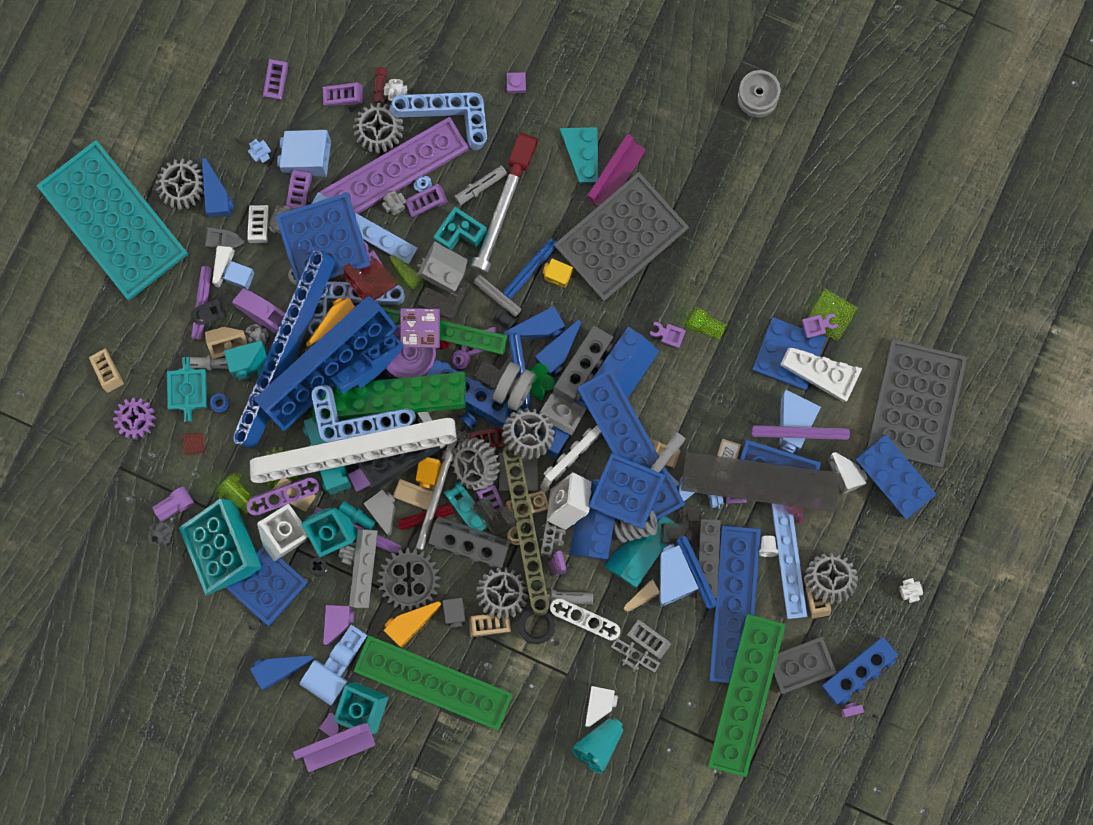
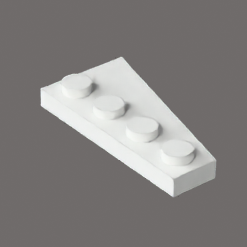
M788 348L780 364L782 367L842 402H847L862 370L860 367L849 366L846 363L832 361L829 358L815 356L812 353L794 348Z
M598 425L593 429L589 428L582 435L584 438L580 442L577 440L569 448L571 451L567 455L563 453L556 461L558 464L554 468L550 466L544 472L545 478L540 486L542 491L544 490L546 493L553 479L557 481L565 472L566 467H571L578 459V455H582L600 436L601 430Z

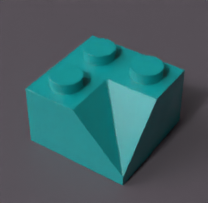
M262 340L224 351L229 371L239 381L247 380L254 374L259 376L268 356V350Z
M336 508L320 510L308 516L301 523L319 557L352 543L358 534L351 519Z
M357 682L346 684L333 721L350 729L368 723L371 734H375L378 731L389 696Z

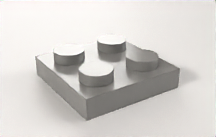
M552 392L540 412H543V418L549 417L548 423H553V426L572 435L586 413L587 408L575 401L571 404Z

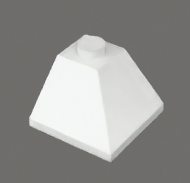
M836 452L830 455L828 462L842 494L866 484L867 475L864 469H860L859 465Z
M591 687L585 727L592 726L611 712L612 707H616L618 696L614 695L615 691Z

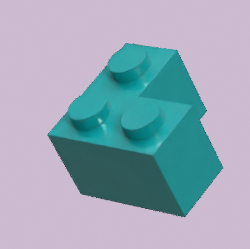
M454 207L433 238L434 242L451 251L460 238L477 248L485 237L487 229L484 225L457 207Z

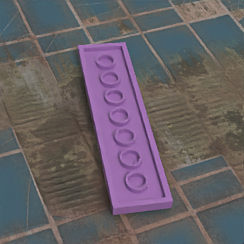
M448 117L320 191V193L331 198L348 192L354 211L359 214L383 200L388 193L399 191L417 178L425 176L468 151L469 147L451 118Z

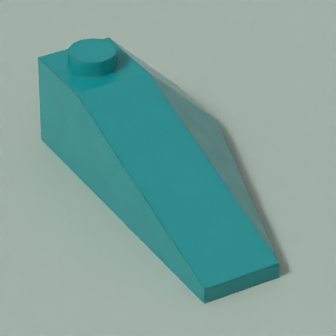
M666 516L658 519L657 533L655 535L649 534L648 537L642 536L641 539L635 538L633 541L626 542L613 553L604 568L636 589L679 525Z

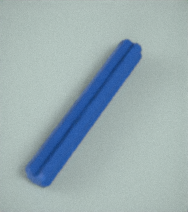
M549 239L503 291L505 296L511 299L556 249L554 247L556 243L554 239Z
M512 333L509 335L513 363L520 366L519 379L522 372L525 371L520 334ZM529 394L520 406L521 408L531 406Z
M680 537L676 542L682 550L706 607L711 609L717 605V601L687 537Z

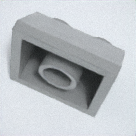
M434 242L417 275L448 293L456 291L464 275L467 259Z

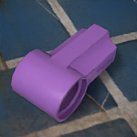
M184 486L174 490L169 495L170 497L152 507L161 522L178 511L182 512L194 504Z

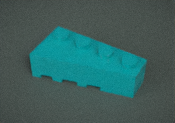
M312 418L304 420L305 426L302 428L305 437L310 439L311 444L308 445L309 447L329 443L320 437L318 424L314 423ZM328 427L326 433L328 436L333 437V430ZM345 466L317 471L318 474L321 473L323 479L321 484L324 491H328L330 495L352 488Z

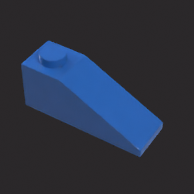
M202 158L206 214L209 218L231 216V210H234L233 199L227 194L206 158Z
M553 306L503 333L508 336V339L512 333H519L520 339L556 338L563 333L565 325Z
M580 320L576 321L535 356L538 363L548 366V375L552 376L555 374L557 376L564 370L563 366L581 328Z
M312 656L266 659L264 661L262 658L253 663L254 667L250 670L260 688L266 690L310 664L315 659Z

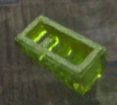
M393 254L390 256L391 264L411 290H415L424 283V279L419 277L416 271Z

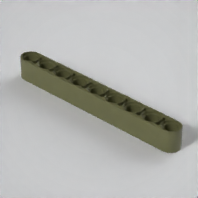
M508 444L504 447L503 456L531 607L535 614L544 615L549 610V601L520 453L514 458L507 456L508 446L510 445ZM513 469L521 471L517 477L511 476L510 472ZM517 487L524 489V493L521 496L514 494V490ZM525 506L528 508L526 514L521 515L517 512L518 508ZM529 525L532 529L529 533L524 534L521 532V527ZM527 544H533L535 550L528 553L524 550V547ZM530 563H537L539 568L537 571L531 572L528 570V565ZM534 582L542 584V588L539 591H534L531 588ZM537 601H544L546 607L543 610H537L535 604Z

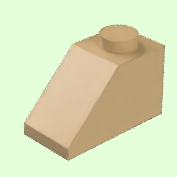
M221 327L205 332L207 346L212 359L225 356V350L248 344L243 330Z

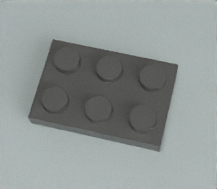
M823 637L778 653L773 672L781 694L837 674Z

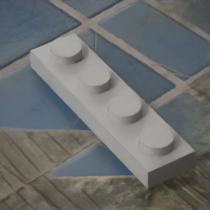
M358 529L349 602L350 607L369 608L378 532L376 530Z

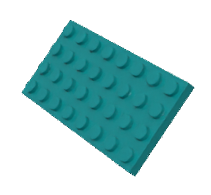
M97 140L37 185L39 190L128 301L188 255L186 250Z

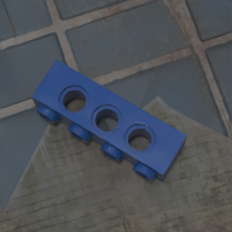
M882 637L820 687L835 705L839 703L843 705L851 699L849 695L852 692L856 691L858 693L866 687L865 682L868 679L873 681L881 675L880 670L886 666L888 669L897 662L894 658L898 654L886 639ZM873 655H877L880 658L878 666L873 665L871 662ZM858 667H862L865 670L863 678H859L856 675ZM843 679L850 682L848 690L841 688L840 683Z

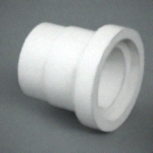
M761 537L759 556H777L779 553L778 549H776L775 537Z

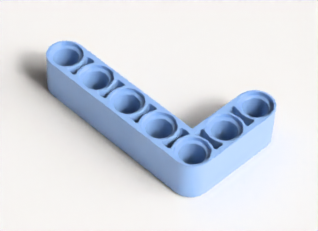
M478 93L398 95L394 97L390 105V113L395 117L464 115L469 148L480 150L487 140L483 98ZM469 101L476 102L477 106H472ZM437 102L441 107L436 108L432 103ZM451 102H457L459 107L452 106ZM414 103L421 104L422 108H416ZM395 104H401L403 109L396 108ZM471 119H477L479 124L472 123ZM473 137H479L481 142H475Z
M327 281L324 288L325 291L317 307L321 306L324 308L323 312L313 314L308 330L312 335L314 326L319 325L328 312L329 302H334L341 297L344 300L350 298L352 303L359 304L369 295L379 305H400L405 299L402 287L395 284ZM337 289L344 290L341 296H335L334 292ZM355 290L363 291L360 297L353 296ZM376 290L382 292L378 298L372 297V293ZM394 291L401 293L397 299L391 298V294Z
M321 385L315 387L312 391L319 434L326 442L409 426L416 419L413 410L404 408L339 421L333 391L330 386ZM320 389L326 392L325 399L319 397L318 392ZM324 408L330 411L329 418L323 416L322 411ZM402 413L409 415L410 420L408 423L402 421ZM384 416L390 418V426L383 424L382 419ZM365 420L371 422V430H367L364 427ZM346 424H351V425H352V427H353V432H352V433H347V432H346V430H345V425H346ZM328 427L334 430L333 437L327 435L326 429Z

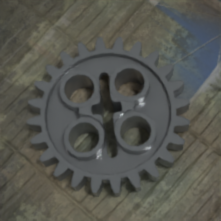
M407 548L404 554L399 549L398 556L395 553H391L393 559L391 560L386 557L388 564H381V567L385 570L378 572L379 575L383 576V578L377 580L383 583L379 590L386 591L382 597H390L387 603L395 601L394 608L401 604V610L408 606L411 611L413 605L419 609L420 603L427 606L426 599L433 601L430 596L431 593L437 595L434 587H440V584L435 582V580L441 579L440 576H435V573L439 571V569H433L436 562H429L430 555L424 558V551L420 555L417 554V548L414 549L413 553H410L409 548ZM407 562H410L411 577L415 578V581L411 582V597L408 596V582L404 581V578L407 577ZM398 564L402 565L405 569L404 574L400 576L396 575L393 570L394 566ZM415 564L423 565L424 572L422 574L414 573L413 566ZM417 583L425 586V591L421 594H417L414 591V586ZM397 584L404 585L406 589L404 594H396L394 588Z

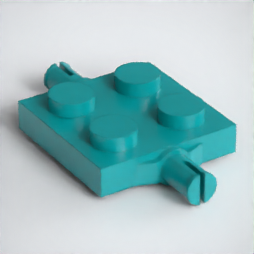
M182 357V369L167 371L168 409L184 411V422H192L191 410L207 408L206 370L190 368V357Z

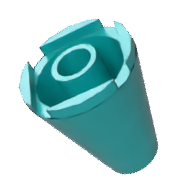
M608 718L571 749L573 754L579 761H585L589 769L601 774L605 771L623 733L622 723L616 718Z

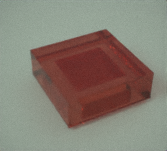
M203 433L183 435L185 455L205 452Z

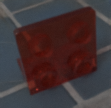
M376 258L370 261L371 266L359 270L353 268L350 263L343 267L345 280L362 300L368 295L376 300L397 286L395 279Z

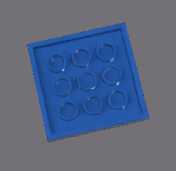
M348 192L276 215L297 286L314 251H321L333 257L335 264L329 279L371 266Z

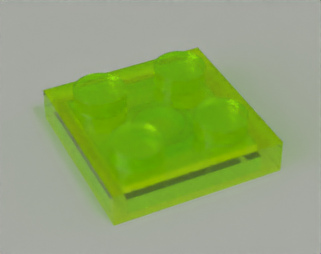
M825 288L808 318L821 315L822 320H824L826 316L835 314V317L829 319V323L831 325L838 324V327L834 329L826 327L825 334L839 341L858 307Z

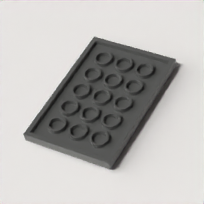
M638 172L557 241L554 247L600 299L605 302L685 233L689 227L642 174Z
M892 339L867 448L883 434H886L907 460L942 469L967 357Z

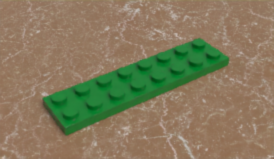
M465 372L370 381L360 389L354 386L343 394L335 386L331 389L339 420L409 408L414 413L465 408L466 374ZM313 405L312 419L314 423H317L315 409ZM324 408L322 414L324 417L329 418L330 411Z
M750 614L746 615L708 763L709 768L747 777L785 623Z
M369 635L353 671L498 731L513 696L510 692Z

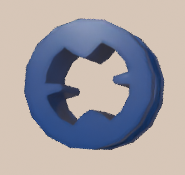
M468 411L465 412V416L460 417L471 430L474 424H478L477 420Z

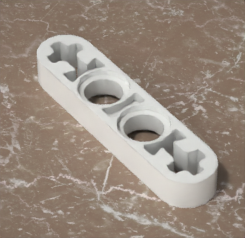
M554 598L549 604V609L555 616L608 640H615L620 635V628L616 623L562 598ZM562 602L561 606L568 609L567 616H563L566 613L565 611L558 610V612H555L554 604ZM576 609L580 610V619L573 620L571 612ZM593 617L599 620L596 628H590L588 625V621ZM603 621H605L606 623L604 624V626L608 628L614 626V630L616 631V633H611L610 636H608V632L606 630L602 629V632L598 631L602 628Z

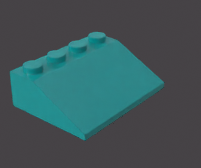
M220 498L179 527L205 595L212 594L241 581L262 568L238 507L233 500Z

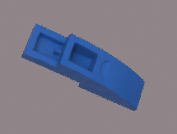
M390 334L363 351L360 360L331 377L332 384L342 394L354 386L360 389L378 376L395 359L404 347L403 344L393 334Z

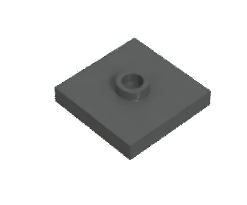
M514 452L507 453V456L509 458H514L517 456H514ZM499 453V492H510L503 453ZM525 455L522 463L528 491H538V458L536 459L533 455L532 459L529 460L527 455ZM513 469L511 470L510 475L513 477H517L520 475L521 471L519 469ZM517 487V488L514 490V492H515V491H524V489L521 488V487Z

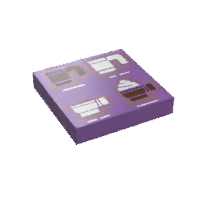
M401 308V343L404 347H440V309Z

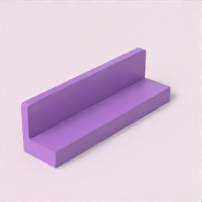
M366 723L306 746L293 753L295 759L304 758L307 770L311 772L375 746V742L369 725Z

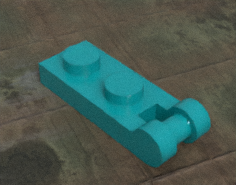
M460 481L450 491L448 489L444 492L469 527L484 531L491 525ZM461 493L463 497L457 501L454 496Z

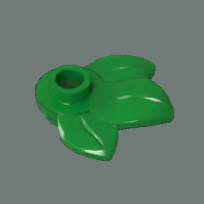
M538 363L534 367L527 368V370L535 373L530 389L531 394L536 399L543 401L545 390L554 389L555 381L547 374L548 366Z

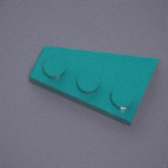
M597 127L560 128L579 184H595L598 180Z

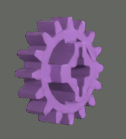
M132 398L131 402L125 399V405L119 404L120 410L114 411L118 415L113 418V421L118 422L114 427L120 429L119 433L121 435L125 434L127 439L131 435L134 440H137L138 435L145 438L144 432L150 434L149 427H155L151 422L156 419L155 416L151 415L155 412L154 409H148L150 407L148 402L143 405L144 400L141 398L138 402L135 398ZM138 407L144 409L146 414L140 413ZM134 415L138 417V419H135V422L131 421ZM123 424H129L131 431L127 430Z

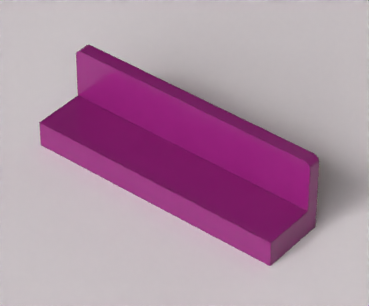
M626 135L589 192L587 199L589 202L596 206L601 205L626 183L646 151L645 148L634 142L633 136Z

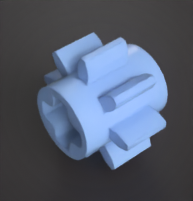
M255 139L249 143L251 149L248 152L255 162L261 160L264 163L270 158L268 153L271 150L264 140L259 142Z

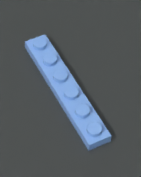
M318 192L312 203L328 199V197ZM355 213L363 240L409 265L418 249L417 247Z
M791 501L772 503L787 619L807 617L792 503Z

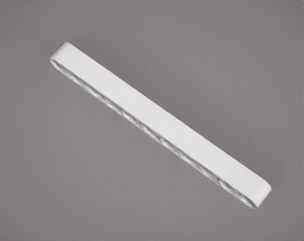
M443 418L257 457L250 460V478L252 482L263 483L450 444L457 440L455 421L451 418Z

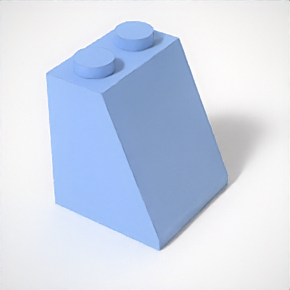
M284 131V137L280 138L282 153L278 155L277 166H280L282 173L292 174V170L311 173L312 176L327 177L331 147L328 131Z
M786 390L781 398L780 426L811 427L821 407ZM780 438V446L783 447L782 450L785 452L797 454L806 438Z
M672 544L663 548L660 555V607L693 594L698 590V586L679 545L675 547Z

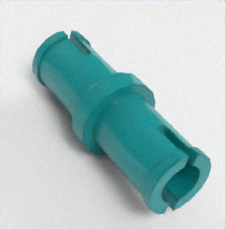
M346 501L339 507V511L352 519L353 523H358L368 530H373L377 524V521L365 515L363 510L354 508Z

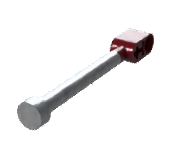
M521 132L518 135L508 165L512 166L478 257H473L470 265L472 269L478 272L488 273L491 263L488 260L522 170L527 171L538 143V138Z

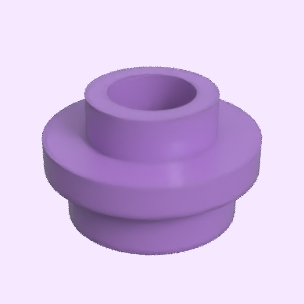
M463 350L455 351L452 356L453 365L457 369L466 368L470 363V355Z

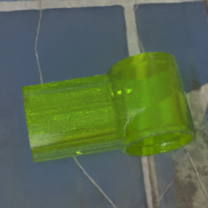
M694 307L686 322V326L697 332L702 331L720 340L727 326L697 307Z

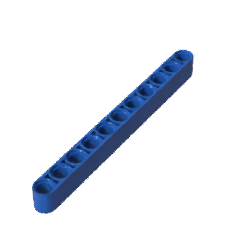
M314 251L307 262L233 436L234 442L238 445L252 449L259 443L270 416L254 398L288 369L295 359L335 264L333 257L321 251Z

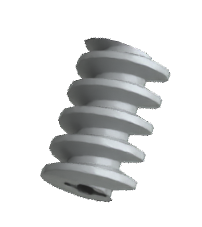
M651 510L650 517H648L643 530L622 521L619 524L616 519L614 528L617 537L621 542L625 543L628 540L633 541L635 538L641 539L642 536L648 537L649 534L655 535L657 533V518L654 511Z

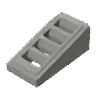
M639 619L627 634V636L659 659L663 657L671 646L668 640ZM643 627L644 630L637 638L635 635L640 630V628ZM647 632H650L647 639L644 642H642V639L645 637ZM654 637H656L657 639L654 641L652 646L649 647V643L652 641ZM662 641V642H663L662 645L659 647V649H658L657 651H655V649L657 648V646H658V645L660 644V642Z

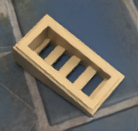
M106 348L89 357L97 377L106 392H110L124 384ZM106 358V360L102 361L101 363H96L101 359Z
M804 577L811 618L829 616L831 614L829 600H826L825 603H822V601L814 602L816 594H810L811 588H806L808 581H805Z
M653 579L625 605V613L659 595L660 591Z
M490 614L470 616L468 618L470 637L511 632L509 616L508 619H505L504 615H501L503 621L502 629H500L497 614H494L493 617H490ZM491 619H494L495 629H492ZM483 620H486L487 630H484ZM475 621H478L479 631H476Z

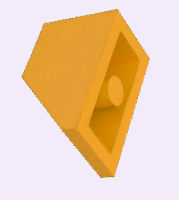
M427 457L419 462L416 482L420 483L419 487L425 489L435 487L441 468L439 460Z

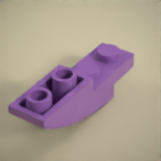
M244 288L232 301L234 306L260 326L264 325L277 335L286 313Z

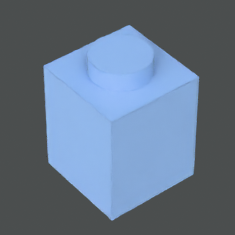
M232 261L229 266L225 267L223 272L227 283L246 290L249 289L255 274L253 269Z

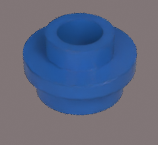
M222 393L214 394L210 399V407L215 412H223L229 406L228 398ZM218 400L223 401L221 406L216 405Z

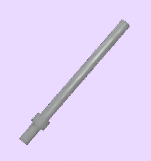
M457 440L448 444L446 451L443 452L441 458L443 462L416 545L417 549H424L450 462H453L452 458L455 455L453 450Z

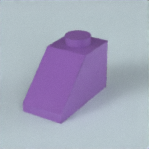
M326 605L324 645L330 646L348 630L350 623L354 622V611H351L350 606Z

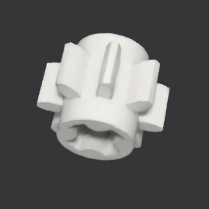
M391 79L384 86V95H388V100L390 101L398 95L407 94V86L403 85V81L400 79Z
M913 578L904 580L903 586L899 587L903 600L908 599L909 603L919 601V596L923 595L920 582H914Z

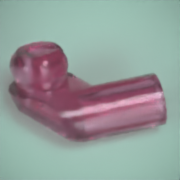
M787 501L784 504V509L787 510L788 514L794 516L796 523H803V506Z

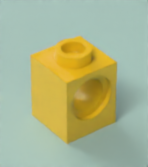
M551 259L550 264L546 263L542 273L545 274L544 280L566 288L572 275L573 267Z

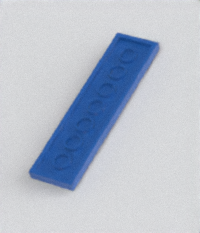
M609 369L578 386V391L613 454L650 469L659 455L612 370ZM665 466L659 473L666 475L652 508L657 520L686 505Z
M722 526L710 682L729 683L746 615H754L761 529Z

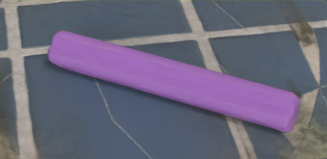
M201 267L196 307L208 302L212 274L211 267ZM193 322L191 337L194 340H202L204 325H197Z

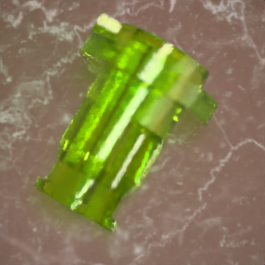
M233 472L217 488L220 492L217 497L220 499L225 495L247 514V502L252 496L238 482L241 476ZM256 501L252 502L251 509L256 504Z

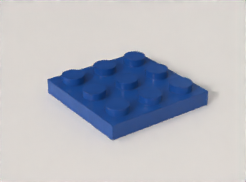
M772 317L752 371L806 391L809 382L780 364L788 348L798 349L819 356L826 337L818 335L806 339L803 328Z
M611 453L589 508L643 530L666 475Z
M262 546L256 553L262 568L249 577L225 588L267 626H270L308 582L281 558L273 561Z

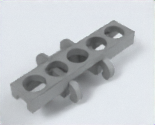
M546 521V524L541 526V529L545 530L544 538L539 539V544H542L540 556L549 555L551 557L553 545H564L562 535H565L566 531L557 529V525H549V522ZM546 531H547V532H553V534H552V535H548V534L546 533ZM549 547L550 551L545 552L544 548Z
M618 638L615 639L611 648L627 656L626 659L622 660L624 662L623 666L626 664L632 667L634 672L635 669H639L637 666L640 664L652 672H656L660 663L647 656L649 651L643 654L633 648L634 642L628 645ZM617 642L623 645L621 649L615 647ZM625 647L629 648L627 652L623 651ZM633 652L639 653L638 659L632 658ZM628 658L637 662V664L635 665L631 663L630 661H628ZM645 658L648 659V662L646 664L643 663ZM650 662H653V663L656 664V668H655V669H653V668H651V667L649 666V663H650Z

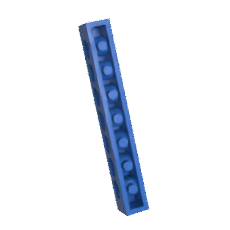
M436 360L427 375L462 371H456L448 363ZM466 375V387L469 390L465 395V408L503 429L504 424H506L505 421L511 413L517 414L516 411L508 408L509 399H506L502 404L492 400L495 390L487 389L480 381H473ZM482 396L485 398V400L478 401L476 397ZM498 405L502 410L496 411L492 407ZM514 426V434L518 438L520 434L517 431L518 428ZM553 426L551 429L555 430L552 436L554 441L550 443L552 446L547 450L546 454L556 460L567 443L569 435ZM539 429L537 434L539 436V440L542 442L543 436L541 430Z

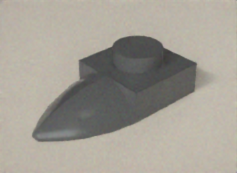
M206 228L204 247L217 249L218 246L235 248L244 243L240 236L231 231Z

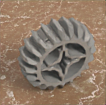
M378 102L377 107L370 104L371 109L368 110L367 107H363L365 113L358 112L360 118L354 119L356 123L353 125V129L356 130L354 137H358L357 143H362L363 149L368 147L369 152H372L375 148L376 153H379L382 148L386 153V147L389 146L390 149H393L392 143L398 144L399 140L397 138H402V133L400 132L404 131V127L401 126L403 120L390 113L388 104L381 108V103ZM375 116V119L372 122H367L370 118ZM382 116L389 118L393 125L383 122ZM380 123L381 128L380 130H378L377 134L375 128H377L376 126H378V124ZM363 131L374 134L375 140L366 137ZM390 134L387 138L382 140L383 135Z
M174 159V165L167 162L168 168L161 167L163 174L159 173L157 175L161 179L156 181V184L159 186L156 188V191L160 193V199H164L166 205L170 203L171 208L177 205L180 210L183 205H185L186 209H189V203L196 206L195 200L201 201L202 198L199 195H204L203 170L199 169L198 164L193 165L191 160L186 163L184 159H181L180 163H178ZM185 171L192 173L196 181L187 179ZM184 181L185 184L179 187L178 184ZM167 187L176 189L178 196L170 195ZM193 190L190 194L185 196L187 191Z
M527 407L524 412L519 409L517 414L513 412L510 415L511 418L508 417L506 419L502 437L506 438L504 444H510L508 451L515 450L514 456L520 453L521 459L525 455H527L529 460L532 459L533 455L537 459L540 457V454L545 455L547 450L551 448L552 445L550 443L554 441L552 436L555 430L551 429L553 423H547L549 417H542L543 412H540L538 415L536 414V409L530 412ZM514 426L518 428L517 431L520 434L518 438L514 434ZM539 429L541 430L543 435L542 442L539 440V436L537 434Z
M466 439L453 450L455 455L452 458L454 462L451 466H454L455 470L452 473H457L456 480L461 479V485H466L467 489H485L498 478L497 473L500 470L497 466H499L500 462H497L496 458L499 455H494L495 448L490 449V443H484V439Z
M831 552L827 557L823 553L821 558L817 556L814 561L809 563V567L806 569L807 575H805V581H808L806 588H811L810 594L816 593L815 599L821 597L823 598L822 603L829 600L831 605L834 603V600L839 604L842 599L846 601L849 596L853 595L857 587L858 577L855 576L857 573L856 569H851L853 563H846L847 557L842 560L840 559V554L834 557ZM828 567L827 571L816 573L818 570ZM841 584H846L845 587H843V588H841V589H839V590H835V587H836V586H839V585L841 586Z
M498 567L496 573L490 570L489 575L484 574V580H479L478 584L480 587L476 589V592L480 593L476 596V599L481 600L479 606H485L483 612L486 613L490 610L489 616L493 617L495 613L498 620L501 618V615L508 619L509 613L512 617L516 616L515 611L521 613V607H525L527 604L524 600H528L529 595L525 594L528 592V587H523L526 585V581H520L522 575L519 574L515 577V570L507 573V567L504 569V572H501V569ZM501 580V584L499 586H492V588H489L490 584H492L495 581ZM507 581L515 586L517 592L508 587ZM504 586L505 595L501 601L500 592ZM487 595L495 598L498 605L493 604ZM517 599L512 605L503 607L506 601Z

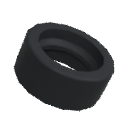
M535 606V608H536L537 610H543V609H544L543 607H536V606ZM532 607L528 608L519 618L518 628L520 635L531 644L545 643L554 633V618L549 611L542 615L548 622V629L544 635L533 637L525 629L527 618L535 614Z

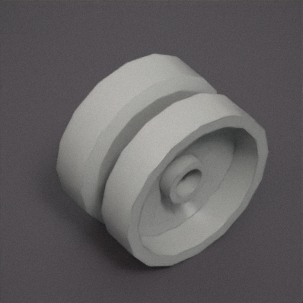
M764 70L748 73L741 81L737 96L738 104L742 111L756 118L771 114L779 100L781 92L780 83L773 74Z
M510 362L497 385L492 400L502 404L510 395L508 408L517 412L529 394L535 373L526 369L518 379L520 366Z

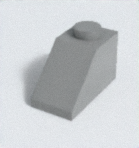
M381 490L366 501L364 505L389 536L392 534L395 513L393 502L395 499L389 491L385 494Z

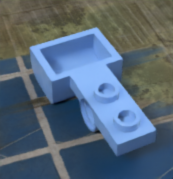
M350 625L340 642L332 650L325 665L318 660H314L299 685L330 706H333L343 692L344 686L349 683V681L342 677V674L368 635L354 625Z

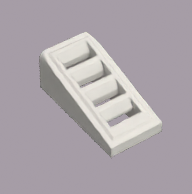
M268 205L249 206V243H268ZM254 211H264V214H254ZM254 218H264L263 221H254ZM254 225H263V228H254ZM253 232H263V235H253Z
M218 246L216 249L212 281L216 287H220L224 279V269L227 265H230L233 258L234 250L232 247Z

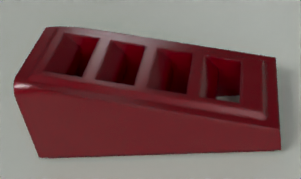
M502 428L470 433L471 439L481 437V439H484V443H486L485 436L488 435L490 447H496V449L508 445L501 442L500 432H504ZM495 433L498 441L496 444H494L492 436Z

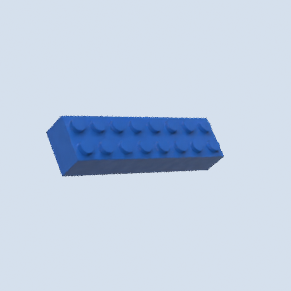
M368 295L256 396L254 400L285 431L313 405L312 391L315 387L328 385L332 388L334 385L331 382V377L360 360L363 351L392 334L397 329V326L382 307ZM320 389L318 392L320 398L326 394L323 389Z

